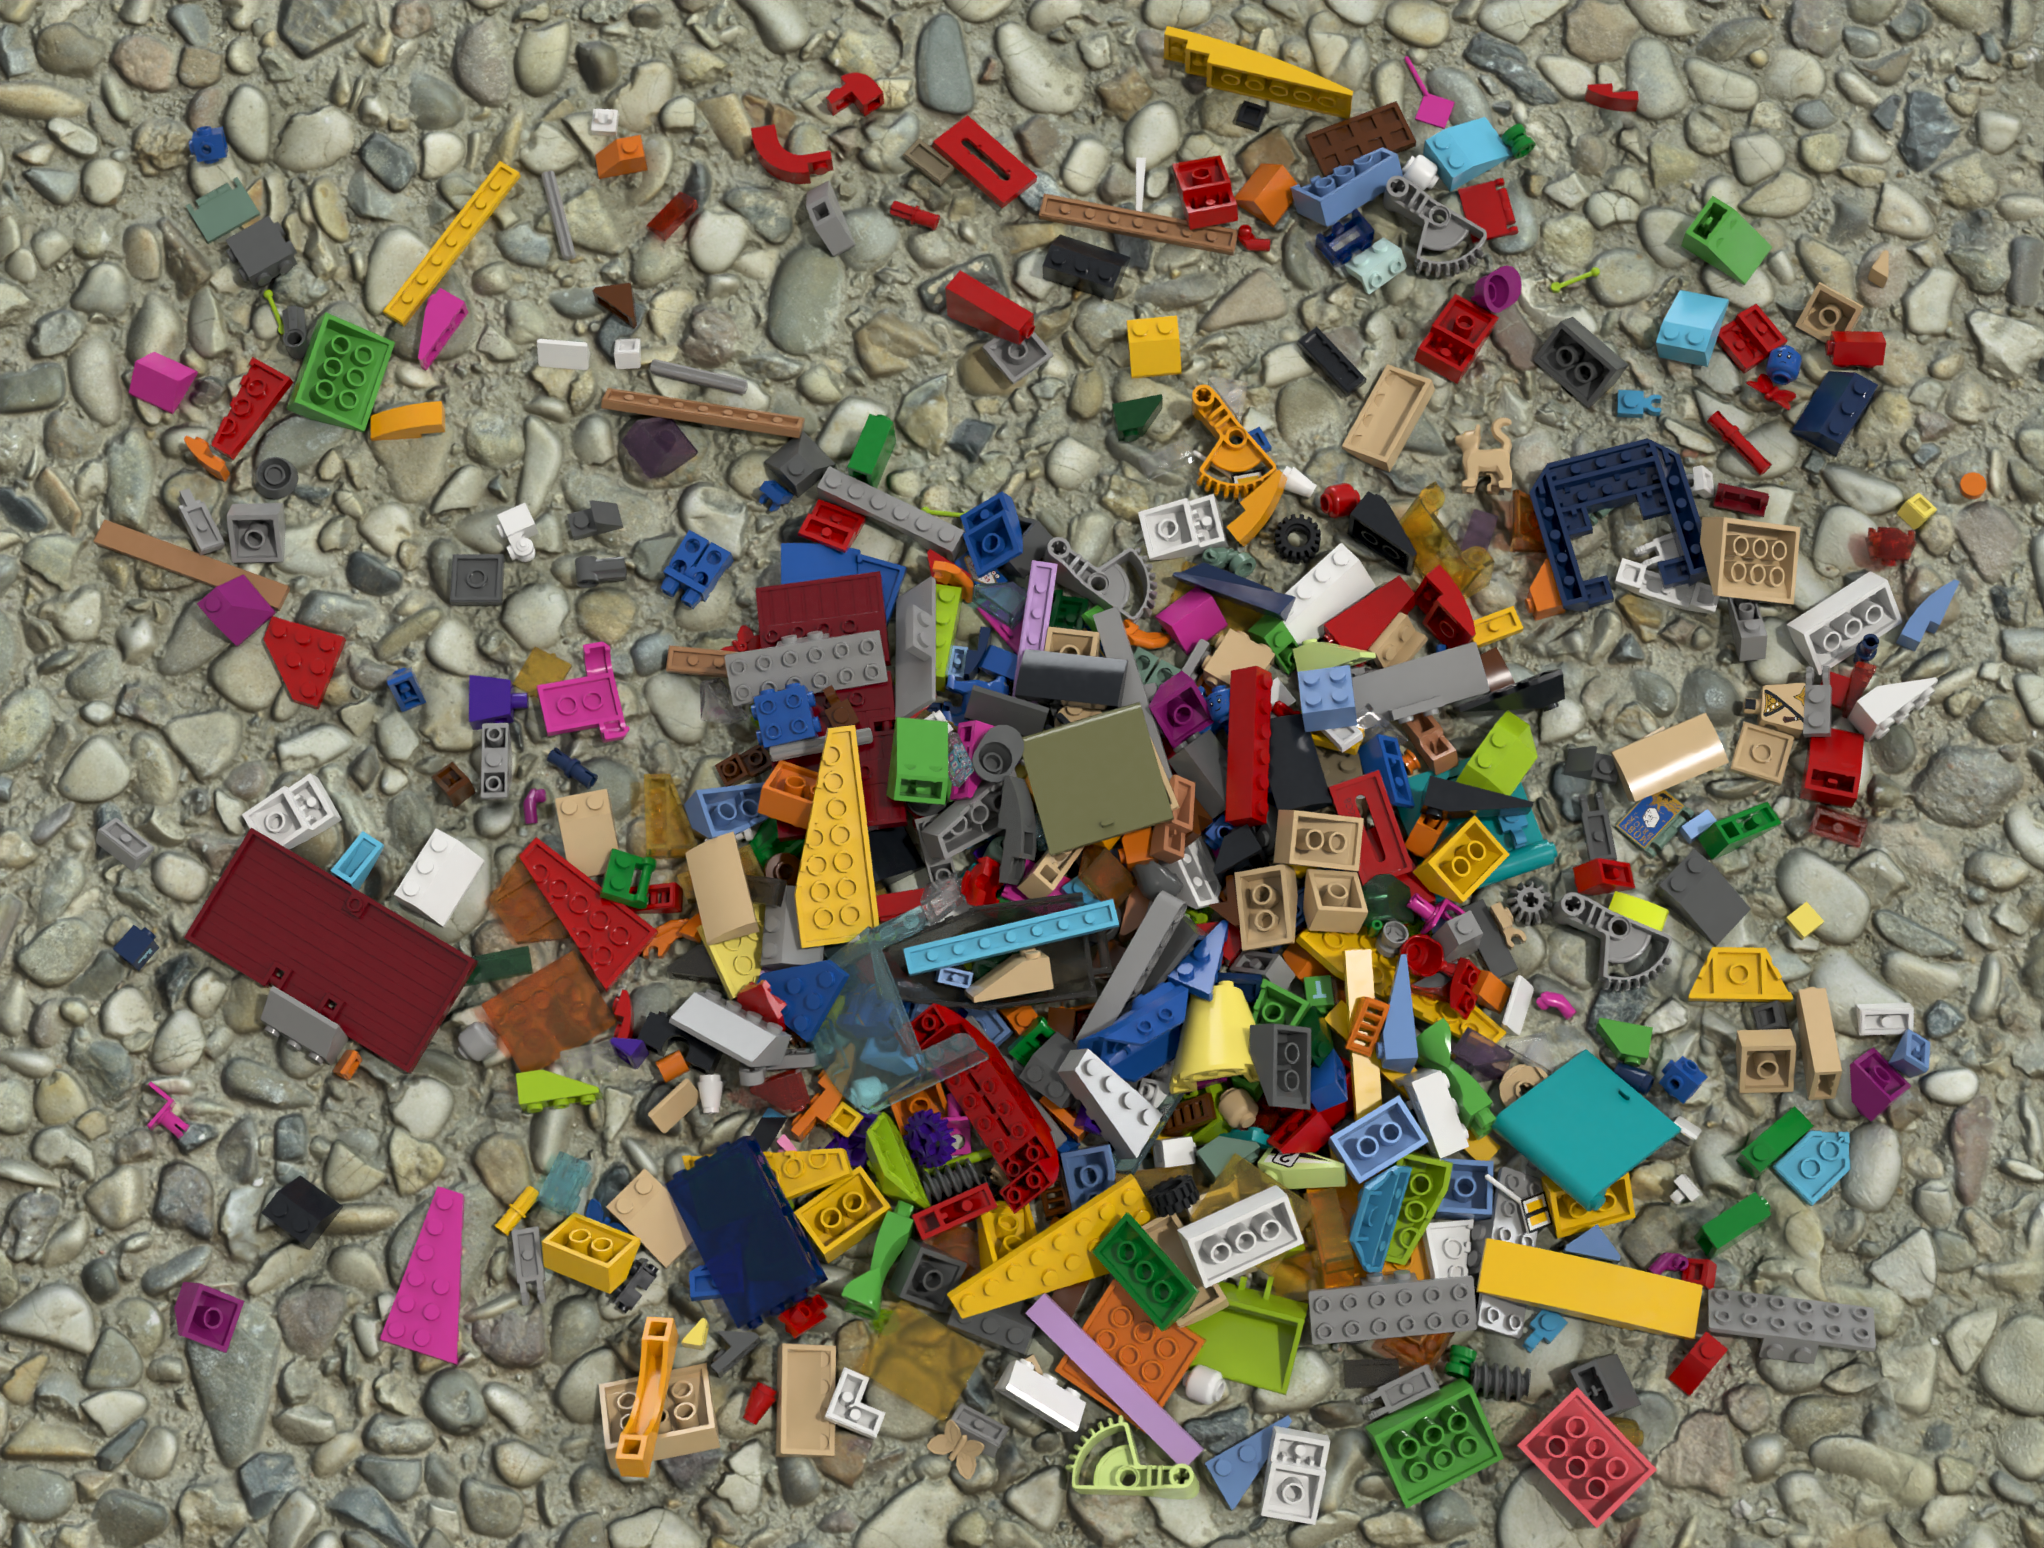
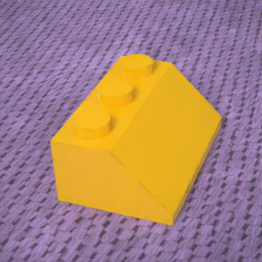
M1474 815L1459 824L1413 873L1430 892L1462 904L1510 854Z
M861 1165L852 1171L853 1176L836 1182L794 1212L811 1241L828 1264L880 1228L887 1212H893L889 1203Z
M1629 1172L1607 1188L1604 1196L1606 1201L1596 1211L1594 1209L1587 1211L1549 1177H1541L1543 1191L1546 1195L1557 1239L1588 1231L1597 1224L1599 1227L1636 1218Z
M574 1212L542 1241L543 1265L547 1269L611 1294L626 1280L641 1239Z

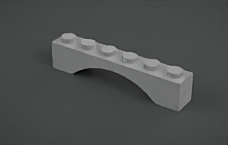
M830 466L817 486L819 499L886 523L911 537L927 550L932 549L952 563L955 562L965 544L964 530Z

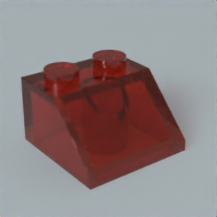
M801 1068L791 1069L766 1077L764 1083L749 1086L752 1094L784 1111L790 1109L791 1113L802 1111L807 1108L806 1104L811 1103Z

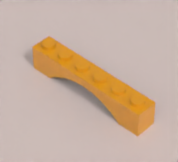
M646 1318L642 1336L640 1371L635 1401L628 1423L620 1434L615 1456L620 1475L624 1477H649L679 1339L674 1318Z

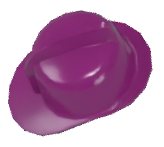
M1506 265L1479 278L1474 287V295L1470 297L1471 301H1476L1481 308L1490 310L1493 313H1499L1513 305L1518 300L1522 288L1521 277L1514 267Z

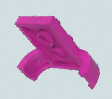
M596 642L583 645L586 677L537 685L536 690L547 736L598 727L603 743L624 740L628 734L629 726L625 724L613 674L611 649L606 643Z

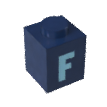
M133 925L113 950L123 960L140 971L160 947L154 941L156 936L146 927L140 930Z

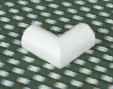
M844 1367L824 1420L875 1440L885 1412L861 1403L869 1377Z

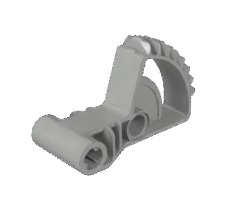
M1393 176L1388 180L1382 200L1384 208L1390 212H1398L1422 227V234L1414 261L1417 274L1420 273L1421 269H1425L1426 277L1430 275L1431 271H1435L1436 278L1440 276L1441 271H1444V275L1448 277L1452 269L1454 274L1457 275L1460 272V267L1467 271L1469 268L1468 263L1475 266L1477 263L1476 258L1482 259L1484 257L1481 247L1487 238L1485 229L1437 202L1408 179L1402 176ZM1435 215L1442 216L1445 222L1438 224L1433 221L1432 217ZM1468 233L1480 239L1474 249L1458 259L1437 262L1420 257L1422 247L1434 251L1448 250L1460 244Z
M1055 537L1049 541L1042 562L1058 564L1056 583L1079 593L1084 598L1089 599L1095 606L1099 605L1104 610L1117 606L1123 622L1128 619L1136 624L1141 617L1149 618L1152 614L1151 609L1155 607L1154 599L1157 597V592L1154 591L1157 588V582L1153 581L1156 574L1150 572L1153 568L1152 564H1145L1148 559L1147 555L1139 556L1141 547L1135 550L1129 547L1101 567H1095L1088 560L1082 558L1080 554L1071 550L1070 544L1066 539ZM1125 561H1129L1134 566L1143 585V604L1134 617L1123 610L1130 596L1129 579L1120 566ZM1098 584L1103 590L1096 591L1091 585Z
M1575 892L1567 893L1552 907L1551 915L1556 923L1561 925L1568 924L1600 939L1598 980L1603 982L1602 987L1605 991L1609 989L1610 984H1612L1614 992H1618L1621 985L1625 992L1630 990L1631 985L1635 990L1639 989L1640 981L1643 985H1648L1650 983L1649 977L1656 980L1659 977L1657 971L1659 973L1666 971L1663 964L1670 965L1672 963L1671 958L1667 955L1672 943V937L1666 933L1613 912L1594 900ZM1613 923L1619 924L1622 927V935H1616L1612 931ZM1651 938L1663 943L1658 959L1647 971L1631 977H1613L1608 975V962L1620 964L1635 960L1646 950Z

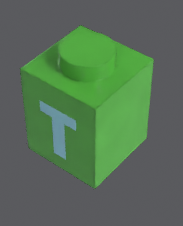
M1331 975L1304 977V999L1310 1002L1311 1007L1316 1006L1325 1018L1334 1008Z

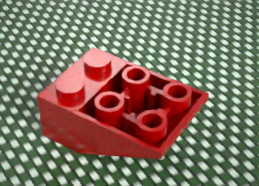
M1831 728V737H1810L1799 798L1852 809L1857 800L1861 778L1864 734Z

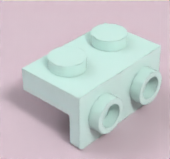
M1383 237L1361 254L1355 256L1354 259L1345 264L1347 273L1362 282L1365 292L1371 294L1406 269L1407 264L1401 248Z

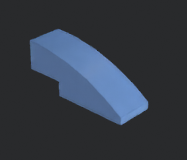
M1955 579L1931 594L1909 618L1896 643L1916 651L1925 631L1935 634L1960 581Z

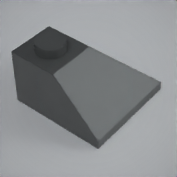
M802 431L800 438L793 437L764 462L798 498L823 477L829 466L832 468L836 466L804 431Z

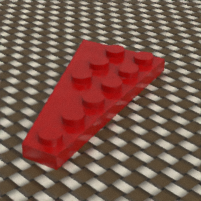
M535 837L519 855V859L607 993L657 936L658 930L624 904L599 897L601 886Z

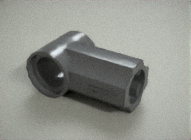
M296 305L287 306L285 310H282L284 325L283 341L291 358L303 359L309 346L305 309Z
M580 556L575 559L576 585L578 587L592 588L598 586L599 582L627 580L624 556L602 559L594 556Z

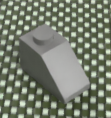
M1242 951L1229 969L1231 973L1261 974L1262 981L1264 978L1285 990L1289 988L1290 983L1296 976L1279 954L1256 951Z

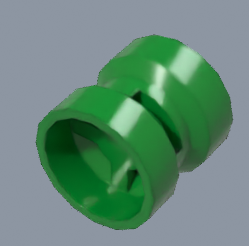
M1520 123L1510 127L1501 137L1504 143L1511 147V153L1516 159L1529 154L1536 145L1534 140L1526 135V129Z
M1451 1345L1449 1350L1450 1360L1445 1364L1443 1372L1457 1379L1464 1378L1465 1380H1470L1472 1373L1470 1367L1471 1363L1475 1362L1477 1352L1464 1346Z

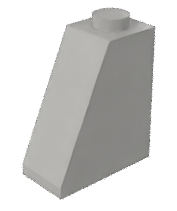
M1470 910L1447 921L1431 938L1441 944L1444 960L1448 963H1453L1456 960L1458 961L1460 957L1465 958L1478 951L1483 932Z

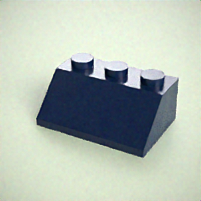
M1828 371L1791 433L1836 457L1873 398L1878 384L1855 372Z

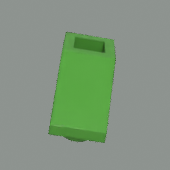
M1265 614L1248 630V633L1255 643H1263L1272 649L1273 653H1275L1274 663L1285 674L1289 675L1297 668L1293 649L1299 647V645L1282 620Z

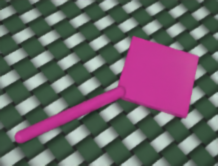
M1406 56L1404 60L1424 94L1415 120L1445 129L1455 102L1429 94L1411 60Z

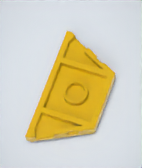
M1712 947L1688 995V1001L1792 1002L1793 995L1785 987L1781 979L1782 976L1773 965L1772 958L1766 948Z

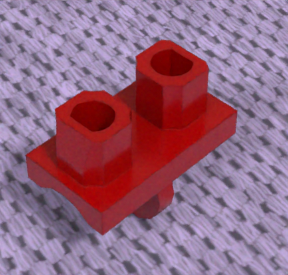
M819 1294L812 1298L809 1296L781 1313L778 1319L780 1322L785 1323L786 1332L797 1338L827 1318L823 1311L828 1307V1304Z

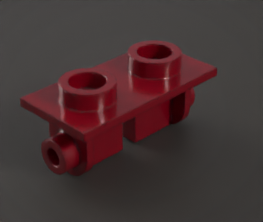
M1718 483L1713 507L1764 518L1769 494Z

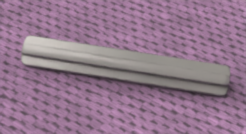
M553 171L542 173V180L563 260H572L576 257L556 176Z
M654 359L650 365L652 374L743 395L748 387L747 381L744 379Z
M870 728L856 730L857 745L873 742ZM826 736L772 746L769 748L770 758L775 762L823 752Z

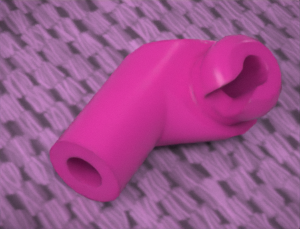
M1545 991L1536 1000V1004L1540 1009L1545 1010L1549 1006L1555 1007L1566 1020L1577 1013L1564 995Z

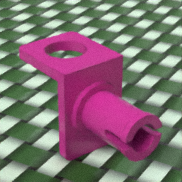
M1417 893L1410 898L1409 903L1406 905V907L1412 909L1425 919V924L1420 931L1421 934H1426L1434 928L1440 917L1446 921L1453 919L1454 917L1450 916L1446 912L1447 910L1454 911L1458 916L1466 913L1447 898L1433 906Z
M150 1081L148 1084L150 1088L163 1097L167 1103L148 1123L147 1127L153 1131L158 1125L162 1124L176 1138L180 1139L184 1134L176 1126L187 1132L190 1125L186 1124L172 1112L176 1102Z
M952 1093L947 1094L948 1117H943L942 1120L948 1119L946 1126L954 1129L950 1133L951 1137L961 1135L965 1139V1145L961 1149H956L951 1156L971 1153L970 1121L967 1116H964V1111Z

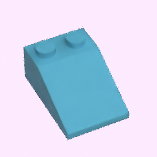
M1486 117L1442 130L1425 140L1423 155L1437 165V174L1450 192L1513 156Z
M1680 290L1659 331L1656 340L1658 356L1660 358L1708 367L1729 299Z

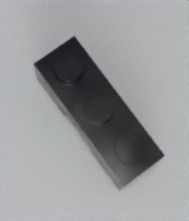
M650 1011L637 1038L644 1041L647 1050L664 1057L670 1045L676 1042H684L690 1046L689 1053L685 1059L687 1066L705 1075H713L724 1052L669 1023L670 1015L660 1011L658 1014Z

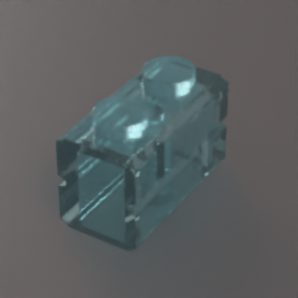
M560 1151L536 1201L539 1205L568 1217L570 1212H575L580 1204L581 1197H579L582 1187L587 1188L591 1182L593 1173L590 1171L592 1168L587 1162Z

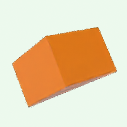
M1480 970L1481 973L1478 981L1472 989L1478 996L1476 1003L1501 1014L1512 990L1490 971Z

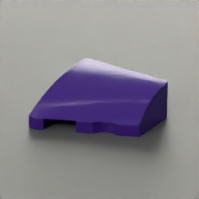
M857 1111L864 1118L847 1139L835 1131L832 1134L835 1138L824 1149H845L851 1168L856 1169L861 1165L864 1171L867 1172L869 1169L867 1164L869 1157L865 1150L866 1131L878 1115Z

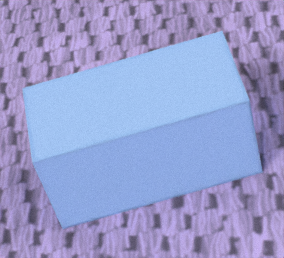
M953 645L948 675H954L957 681H964L968 647Z
M1707 809L1681 826L1679 832L1688 844H1691L1717 820Z
M948 967L937 970L935 981L967 989L971 986L973 973Z

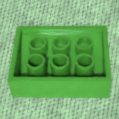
M325 312L317 320L286 410L311 420L364 432L395 342Z
M1460 1378L1440 1388L1439 1391L1365 1427L1371 1443L1405 1508L1504 1459L1474 1389L1464 1378Z

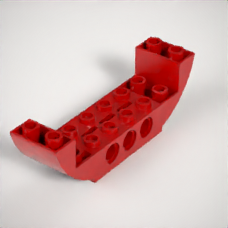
M936 1003L929 1006L895 1034L910 1057L926 1054L1010 1181L999 1192L1014 1214L1055 1183L1059 1172V1160L1056 1146L1050 1133L1052 1130L993 1042H990L965 1018L947 1007Z

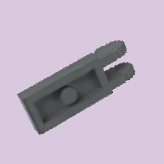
M1595 792L1594 794L1596 811H1589L1586 795L1580 794L1578 796L1581 812L1580 818L1589 861L1596 858L1617 861L1608 810L1605 809L1602 792Z

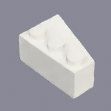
M1422 1068L1395 1079L1398 1087L1404 1086L1410 1100L1406 1104L1409 1110H1415L1419 1121L1418 1125L1429 1141L1426 1143V1146L1431 1156L1441 1159L1469 1147L1467 1142L1469 1134L1465 1125L1460 1123L1457 1115L1459 1113L1458 1104L1450 1096L1448 1090L1450 1083L1445 1073H1442L1441 1070Z

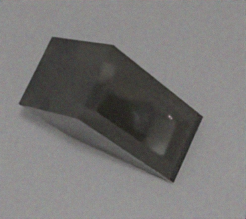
M696 945L667 966L669 979L722 985L705 945Z

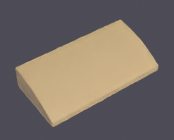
M1387 364L1346 437L1342 449L1370 465L1390 472L1435 391L1433 381Z
M1706 713L1611 751L1627 799L1633 802L1729 763L1722 743Z
M734 831L710 839L686 852V859L707 945L759 932Z
M1174 1213L1172 1216L1168 1214L1166 1217H1157L1142 1226V1228L1199 1291L1189 1311L1176 1321L1178 1327L1182 1328L1228 1307L1229 1303L1218 1283L1207 1288L1203 1287L1185 1253L1177 1231L1183 1225L1176 1213Z
M782 1343L778 1346L776 1457L835 1456V1424L824 1420L836 1386V1346Z

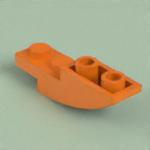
M853 1042L848 1048L844 1046L840 1049L835 1057L837 1060L831 1067L827 1066L818 1076L819 1081L817 1083L823 1093H817L809 1102L810 1108L805 1114L800 1113L793 1120L791 1133L799 1142L805 1139L817 1123H820L827 1129L826 1122L842 1101L845 1102L857 1067L858 1050Z

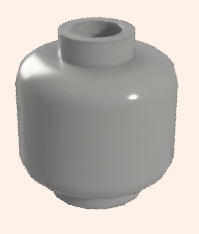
M474 1022L459 1034L458 1041L460 1046L458 1050L467 1060L472 1058L475 1061H481L497 1048L496 1040L498 1035L487 1022Z

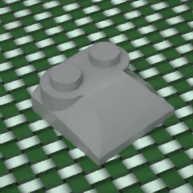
M1033 332L1030 338H1025L1020 345L996 336L982 346L990 364L998 368L1013 385L1053 357V353L1035 332Z

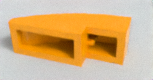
M442 401L401 406L371 416V441L422 438V434L445 432V408Z
M1280 470L1275 472L1240 502L1246 511L1227 526L1231 534L1244 547L1264 527L1277 507L1287 482V477Z

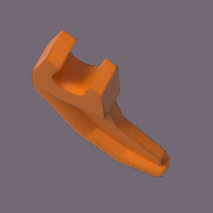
M934 561L933 572H935L934 578L936 581L945 585L949 583L955 587H962V599L967 603H971L976 595L973 581L958 566L948 562Z
M1128 619L1123 622L1130 645L1146 649H1157L1165 647L1171 641L1169 634L1142 631L1138 625Z
M690 919L669 920L656 927L655 929L658 930V934L643 950L644 959H649V952L652 949H657L658 958L663 959L670 945L676 939L684 938L679 931Z

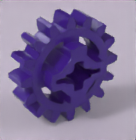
M932 1109L921 1110L908 1118L909 1124L904 1126L908 1134L904 1135V1139L909 1140V1144L906 1147L909 1150H913L911 1156L913 1159L919 1158V1165L926 1164L928 1169L932 1167L938 1168L952 1159L951 1154L956 1151L952 1143L956 1142V1139L951 1137L950 1134L954 1129L946 1126L948 1119L941 1120V1113H933Z

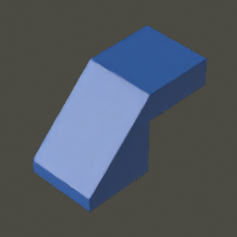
M989 645L978 667L994 679L998 676H1003L1014 684L1018 655Z

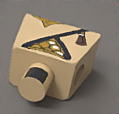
M1805 683L1762 686L1759 699H1744L1743 713L1757 714L1758 726L1789 734L1799 739L1803 731Z

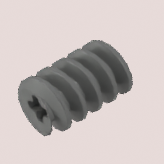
M968 1158L965 1159L964 1167L958 1161L955 1162L954 1171L948 1165H944V1174H941L937 1168H934L933 1177L927 1171L923 1173L922 1182L930 1206L932 1204V1197L938 1203H941L942 1194H945L950 1199L954 1190L959 1195L963 1193V1187L970 1190L973 1188V1184L981 1185L975 1166Z
M1483 1361L1479 1368H1477L1475 1362L1472 1387L1475 1394H1477L1479 1388H1482L1484 1397H1487L1490 1390H1493L1495 1399H1498L1501 1392H1504L1506 1401H1509L1511 1395L1515 1394L1516 1401L1520 1403L1523 1395L1528 1397L1531 1369L1527 1368L1524 1374L1521 1375L1520 1367L1516 1366L1511 1374L1509 1366L1506 1364L1501 1372H1499L1497 1363H1493L1490 1370H1488L1486 1361Z

